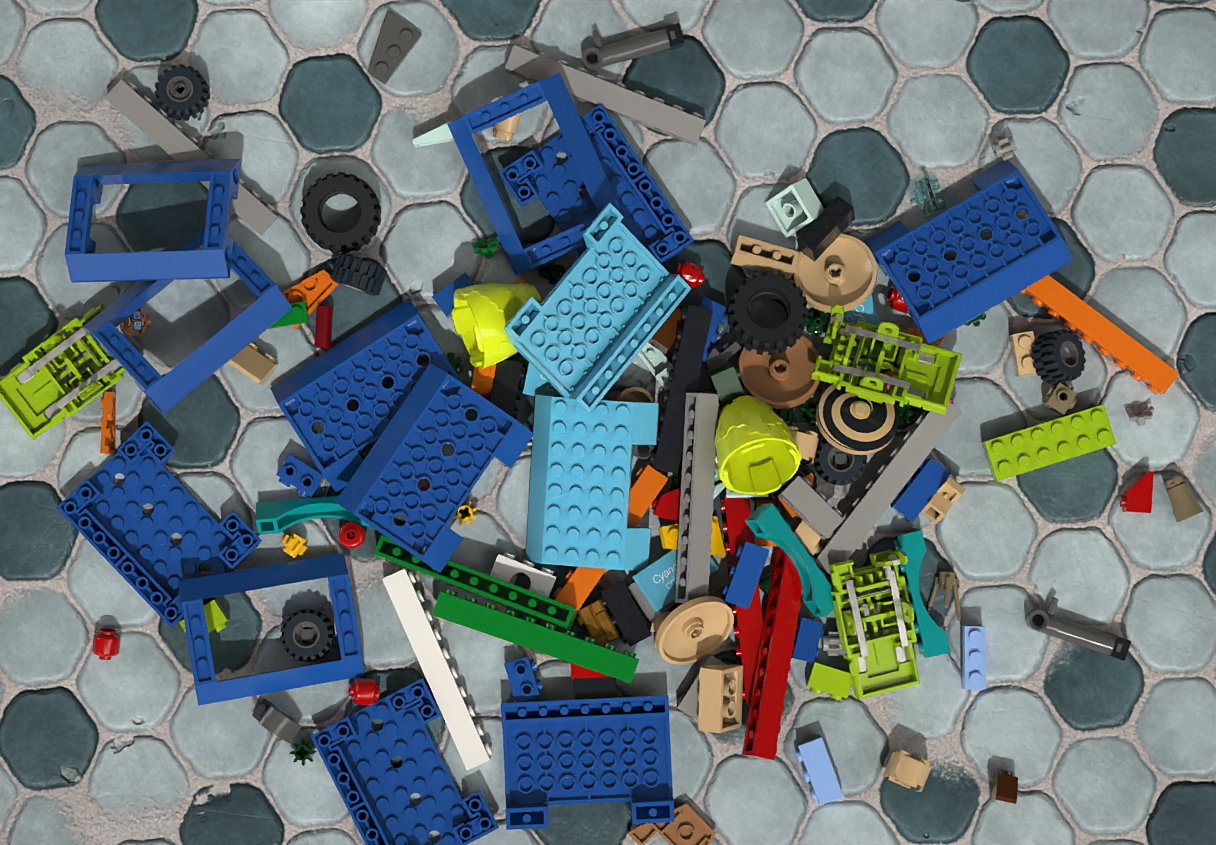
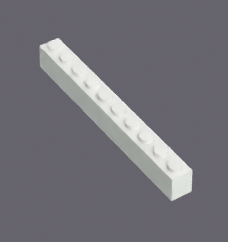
M403 569L383 578L384 585L466 770L491 759L489 755L492 754L488 742L484 744L481 738L484 735L480 724H475L473 716H475L471 704L467 705L465 702L466 692L462 685L458 686L456 678H458V674L454 666H449L447 659H450V656L445 647L441 648L439 643L441 636L438 629H433L430 623L433 618L429 609L425 610L422 602L425 600L421 591H416L413 583L416 580L412 571L408 572L407 569Z

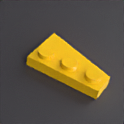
M713 516L711 555L726 557L718 518ZM679 523L658 528L662 547L678 551Z

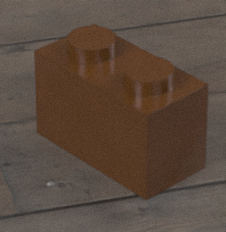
M676 307L648 343L666 354L677 339L679 328H684L685 321L681 320L683 311Z

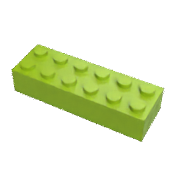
M1104 404L982 442L994 482L1117 444Z

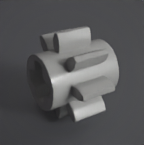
M1005 133L996 136L995 143L991 144L996 158L1002 157L1003 161L1013 158V152L1017 151L1012 136L1006 137Z
M827 631V635L822 636V651H827L829 656H839V651H844L842 650L839 631Z

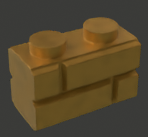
M601 600L578 611L580 615L576 616L581 627L586 626L589 632L586 636L597 640L596 644L602 646L619 637Z

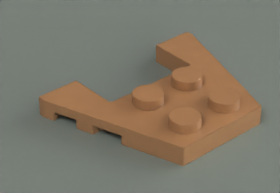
M687 803L674 809V822L644 823L628 832L639 845H644L656 832L670 845H710L716 834Z

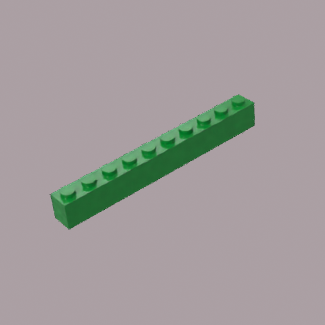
M381 535L374 551V555L377 558L569 631L577 614V610L574 607L448 560L439 573L384 535Z
M447 588L445 592L440 591L432 613L433 616L628 683L632 682L639 659L635 658L636 653L624 650V653L616 651V646L607 643L604 644V647L596 644L597 640L587 636H585L584 640L577 638V633L566 629L564 633L557 631V626L545 623L544 626L536 624L537 619L525 616L524 619L516 617L517 612L505 609V612L497 610L498 606L488 602L485 603V606L478 604V599L467 595L465 599L458 597V592Z

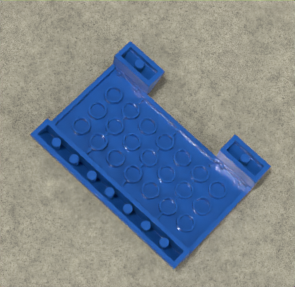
M669 695L501 703L506 830L548 828V805L631 801L632 824L674 822Z

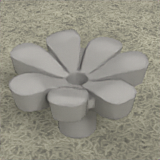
M1133 404L1132 408L1126 409L1129 419L1131 421L1137 420L1138 426H1144L1145 419H1152V413L1154 412V407H1148L1146 404H1142L1140 407L1138 404Z

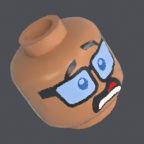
M139 308L120 324L121 331H124L128 336L145 334L147 327L151 326L150 315H146L144 309Z

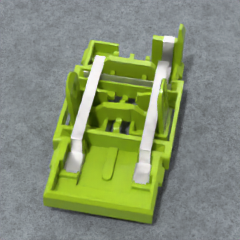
M102 304L95 309L93 307L84 314L82 319L74 318L22 358L24 360L22 364H17L10 370V373L0 379V399L32 440L38 438L52 426L58 425L64 420L65 416L71 418L75 413H78L124 378L122 374L126 370L113 356L110 357L83 328V326L105 309ZM65 330V332L69 335V337H68L67 335H65V334H62V335H59V334L62 333V332ZM76 345L81 352L86 350L88 355L81 358L74 364L72 361H74L81 355V353L75 347ZM40 348H43L47 354L44 355ZM92 358L94 362L91 365L96 373L90 367L80 372L77 367ZM52 360L59 369H63L66 366L69 368L55 378L53 374L57 371L49 361ZM70 372L76 375L69 380V384L74 389L73 391L66 383L62 386L59 383ZM101 378H102V380L105 382V384L107 385V387H105V385L103 384V382L100 380ZM77 396H79V397L81 398V400L84 401L85 403L82 404V403L79 401V399L77 398Z
M836 304L832 307L830 322L823 341L833 345L829 361L823 360L822 356L817 357L811 379L833 383V385L837 386L838 390L841 389V386H845L846 392L857 394L859 398L877 403L886 402L894 405L896 400L900 401L899 406L901 407L909 403V405L915 407H923L927 411L942 415L946 414L962 353L922 343L923 338L899 332V327L890 322H881L879 326L862 321H857L856 325L851 324L850 322L843 321L845 309L842 305ZM871 338H873L870 347L869 359H860L861 355H867ZM899 346H901V350L896 363L897 365H901L900 369H897L894 367V363L898 353ZM858 363H868L875 366V372L867 370L866 366L862 370V366H858ZM881 368L890 369L897 373L898 376L893 375V377H889L888 375L881 374ZM861 376L859 387H857L859 377ZM888 384H890L888 393L885 394V393H886V390H887V387H888Z
M886 550L869 554L871 565L852 569L853 560H843L829 564L830 571H832L831 578L834 591H831V596L836 598V600H833L842 650H846V654L843 657L850 661L848 664L855 699L860 700L920 684L916 663L917 658L915 648L913 647V643L917 642L913 623L914 612L909 603L904 575H899L898 565H904L908 562L904 551ZM875 596V600H878L874 601V606L870 598ZM865 598L870 615L864 616V607L858 606V604L863 603ZM866 622L872 623L873 638H870V634L864 635V632L867 631ZM898 624L897 627L881 630L882 635L878 636V626L888 627ZM849 635L855 636V635H857V637H853V638H849V639H847L846 636H849Z

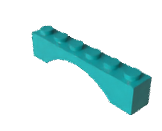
M339 496L256 502L255 521L258 535L280 533L297 523L318 518H337L356 522L361 526L370 525L337 504L335 501Z
M761 504L745 522L756 537L775 543L791 558L801 580L803 602L814 617H826L834 609L833 600H836V598L831 596V591H834L833 586L826 579L825 573L815 564L814 558L807 553L802 541L794 535L791 526L784 521L779 509L773 504Z
M922 530L895 536L896 540L893 541L895 551H904L908 560L907 564L899 565L901 573L905 574L907 592L911 600L909 603L915 616V622H913L915 633L919 634L920 642H917L920 655L924 654L925 658L951 653L946 631L939 627L929 616L920 596L919 570L922 559L927 551Z

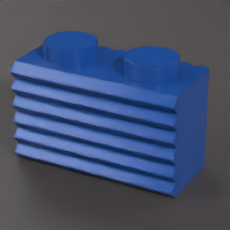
M798 616V626L795 631L794 649L791 658L814 663L819 654V640L824 634L823 622Z

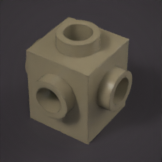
M1066 382L1058 383L1055 386L1051 385L1046 392L1048 398L1044 406L1061 416L1064 415L1067 409L1071 410L1077 401L1075 399L1077 393L1073 391L1074 387Z

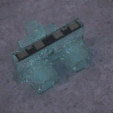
M928 176L914 182L916 189L913 190L915 198L910 199V203H917L919 210L923 209L925 218L938 213L939 210L946 207L945 200L942 197L935 199L934 191L940 189L938 179H929Z

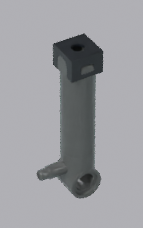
M679 23L669 25L662 30L604 46L599 32L595 30L592 32L595 48L591 47L583 52L582 64L586 70L596 71L601 67L666 49L673 50L684 47ZM590 55H595L598 61L590 64L586 59Z
M1052 598L1047 612L1031 610L1026 615V625L1032 630L1122 661L1126 659L1131 644L1130 640L1056 616L1058 598ZM1036 614L1042 617V623L1039 626H1035L1032 622Z

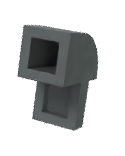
M737 341L733 344L728 342L723 346L721 354L716 348L711 351L707 359L708 372L728 364L726 361L741 349Z
M266 699L262 700L252 714L259 721L260 725L288 743L292 742L302 728L291 716L280 711Z

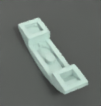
M647 343L638 356L664 390H670L672 382H668L670 369L675 370V368L661 351Z

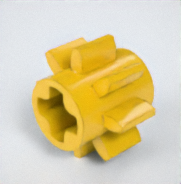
M471 501L468 502L467 506L462 503L457 511V515L453 517V519H460L459 525L467 521V524L470 526V520L472 518L477 519L474 516V512L478 509L470 507ZM469 508L470 517L462 519L461 509Z
M294 532L291 536L285 535L281 542L285 545L282 550L294 558L298 554L303 556L308 548L304 545L307 540Z

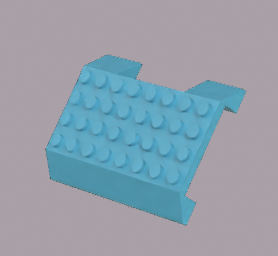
M608 203L583 232L586 250L541 304L530 296L504 327L508 341L564 398L587 413H590L692 289L678 274H670L620 222L624 217L611 203Z
M535 395L526 561L614 570H643L649 566L651 528L628 527L633 444L657 445L659 403L600 400L590 413H587L564 397Z

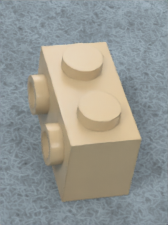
M1033 331L1010 335L1015 376L1037 374L1036 368L1033 367L1035 361L1031 358V355H1033L1032 346H1036L1034 341L1038 339L1037 335L1034 336Z

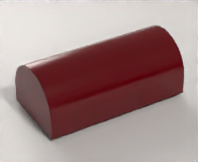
M317 307L314 347L317 349H331L334 307Z

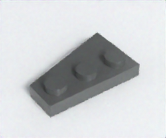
M388 11L368 73L386 85L421 38V34Z

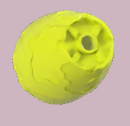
M493 282L472 285L454 291V309L451 312L456 333L461 335L470 355V363L474 367L484 369L519 352L508 341L504 327L530 296L539 304L542 302L541 296L534 285Z
M749 395L737 397L733 400V403L727 404L721 410L716 429L715 446L718 472L724 486L734 492L765 495L780 489L783 484L793 477L802 460L800 449L786 423L767 403Z

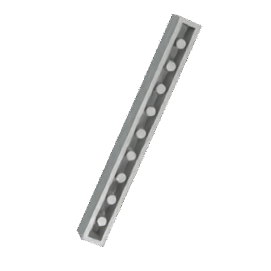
M525 45L513 46L505 66L506 72L533 83L561 73L572 98L594 107L602 103L607 112L697 146L706 124V120L703 119L702 115L695 112L688 114L683 112L684 108L677 105L672 107L665 105L664 100L657 97L650 99L645 97L646 94L639 90L632 92L626 89L627 86L619 82H615V84L609 83L606 77L598 74L594 77L581 67L571 68L569 63L560 59L557 62L549 59L550 56L545 53H533L530 51L531 48Z
M120 80L105 97L107 101L174 160H212L215 157L206 148L202 151L197 146L199 142L191 135L187 138L182 133L184 129L174 121L171 124L166 119L168 115L162 109L155 110L151 106L153 102L146 95L139 96L136 93L138 88L130 81L125 83ZM239 178L238 198L231 200L230 209L262 236L278 218L274 214L276 210L269 203L262 204L259 201L261 197L253 189L250 191L246 190L243 187L246 183ZM199 181L209 189L210 181Z
M686 393L675 592L676 603L684 604L698 597L709 596L712 514L714 510L713 495L715 490L714 476L716 470L715 436L718 424L719 394Z
M949 402L945 415L928 411L926 415L923 413L915 422L918 425L913 432L909 430L902 440L905 443L901 448L896 447L890 454L892 459L888 465L884 463L877 471L879 474L878 478L875 481L871 479L864 490L867 492L862 498L860 496L856 498L851 505L854 508L851 513H845L842 516L844 520L841 522V526L826 538L828 542L824 548L821 545L813 555L816 557L814 560L817 565L831 575L832 571H830L829 564L848 560L962 412L960 409Z

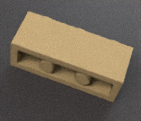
M739 235L734 247L731 264L762 273L773 272V276L777 277L779 274L785 275L784 279L789 280L794 273L799 252Z

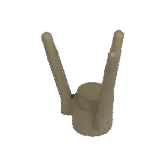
M939 572V577H935L926 610L930 613L939 585L940 589H945V608H948L949 593L953 587L957 619L961 621L957 587L958 579H955V573Z

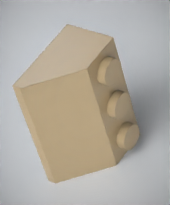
M250 343L230 359L228 363L258 384L264 386L278 365L274 363L275 358L266 352L264 355L257 352L259 347Z
M709 665L701 667L698 676L700 682L698 694L699 714L697 716L698 730L723 733L740 728L742 725L743 665Z

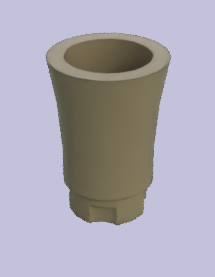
M1183 475L1164 482L1177 523L1204 512Z

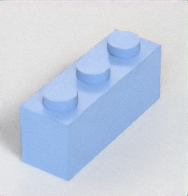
M961 626L962 689H986V626Z
M819 736L798 744V750L795 753L799 763L803 762L806 768L802 772L806 782L810 781L813 787L810 790L813 801H818L819 805H823L844 797L822 737Z

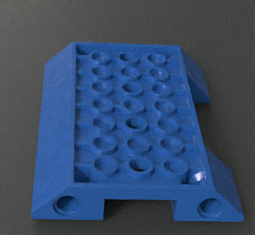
M601 103L582 116L581 120L627 220L628 225L625 227L662 265L690 245L694 239ZM562 133L537 150H531L498 172L521 207L540 199L562 232L598 216L590 195L586 198L579 195V190L585 186V183ZM559 153H565L568 156V160L563 164L556 161V156ZM584 245L574 251L580 257L587 247Z
M1008 160L1001 161L971 179V182L978 191L976 194L916 229L909 231L901 221H898L864 241L873 253L884 275H888L907 305L909 315L928 344L935 342L1072 262L1063 237L1018 168ZM1025 210L1028 213L1027 218L1019 219L1016 216L1017 211ZM989 231L992 234L991 239L983 240L980 237L981 232ZM945 253H955V260L947 261L944 258ZM918 273L920 275L919 281L911 282L908 279L909 274Z
M410 298L270 387L284 415L323 476L336 492L346 487L364 461V457L359 451L379 439L430 363L463 383ZM422 354H426L429 357V363L426 366L418 364V357ZM386 377L393 378L394 385L392 388H384L383 380ZM352 399L357 400L359 403L356 411L348 409V402ZM316 422H321L324 426V430L320 434H316L313 431V425Z
M430 363L335 502L440 573L463 540V537L447 527L451 519L492 459H497L511 469L534 433L459 380ZM474 409L477 412V419L474 421L467 420L465 417L466 411ZM444 444L453 446L454 452L452 455H443L441 448ZM420 479H427L429 481L430 487L427 491H421L418 488L417 484ZM403 514L406 517V523L403 526L395 525L393 520L395 515Z
M146 421L117 449L118 452L90 479L86 478L56 508L172 628L184 618L178 581L233 572L252 554L262 542V539L235 511H232L219 523L165 467L176 450ZM117 474H123L125 477L124 484L120 486L114 482ZM150 503L154 511L151 515L147 516L143 513V506ZM175 533H179L182 536V542L179 545H174L171 541V537ZM203 563H207L211 567L208 575H203L200 572V566Z
M423 678L311 735L366 845H467L499 828L481 791L479 790L462 798L425 725L442 715ZM374 719H381L384 726L382 730L377 731L372 727ZM393 756L402 758L403 764L401 767L395 768L392 766L391 759ZM418 793L422 798L421 803L418 805L412 804L410 802L411 794ZM436 830L440 833L441 838L438 842H432L429 839L431 831Z

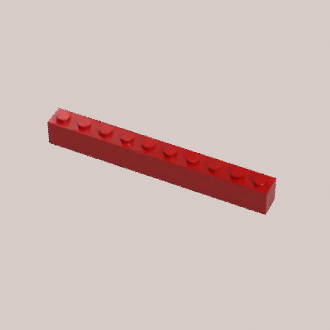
M724 495V500H720L721 513L725 512L726 521H722L723 533L728 535V541L724 542L725 553L730 554V562H727L728 575L732 565H737L739 557L736 556L739 545H744L745 541L754 544L753 531L745 522L751 515L750 497L727 498ZM759 581L749 609L731 604V610L737 619V624L733 625L734 637L739 638V645H735L736 656L737 658L741 657V665H743L744 687L742 699H745L746 704L751 703L763 631Z
M776 549L742 751L744 756L762 760H774L777 753L778 735L781 730L780 722L784 711L788 674L791 669L790 661L794 649L795 631L798 626V613L801 607V580L794 563L783 549Z

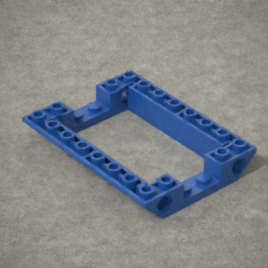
M561 73L533 83L447 124L515 275L586 245L583 232L595 219L592 218L526 248L475 136V133L486 130L528 109H532L545 101H548L598 214L608 203H611L624 217L620 222L624 226L628 225Z
M225 159L83 165L73 177L65 247V258L71 282L230 278L234 238L228 233L231 200L238 198L241 160ZM210 181L203 250L95 253L96 242L90 238L93 204H101V184Z
M205 229L178 251L203 250ZM234 240L231 270L248 287L249 294L256 301L165 376L162 377L116 327L174 280L139 281L83 326L84 330L110 357L113 356L131 375L140 390L163 414L292 309V306L277 285Z
M344 553L178 581L198 706L364 676L363 657ZM328 577V590L332 602L337 644L341 659L216 681L203 605L204 598Z

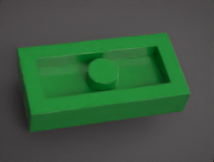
M306 302L290 304L292 309L268 329L309 323Z

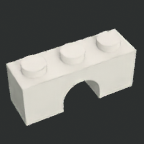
M506 552L503 555L498 554L490 576L510 583L515 574L525 573L531 581L529 591L549 598L557 578L553 576L554 571L542 567V570L534 568V563L524 559L520 563L514 560L516 556Z

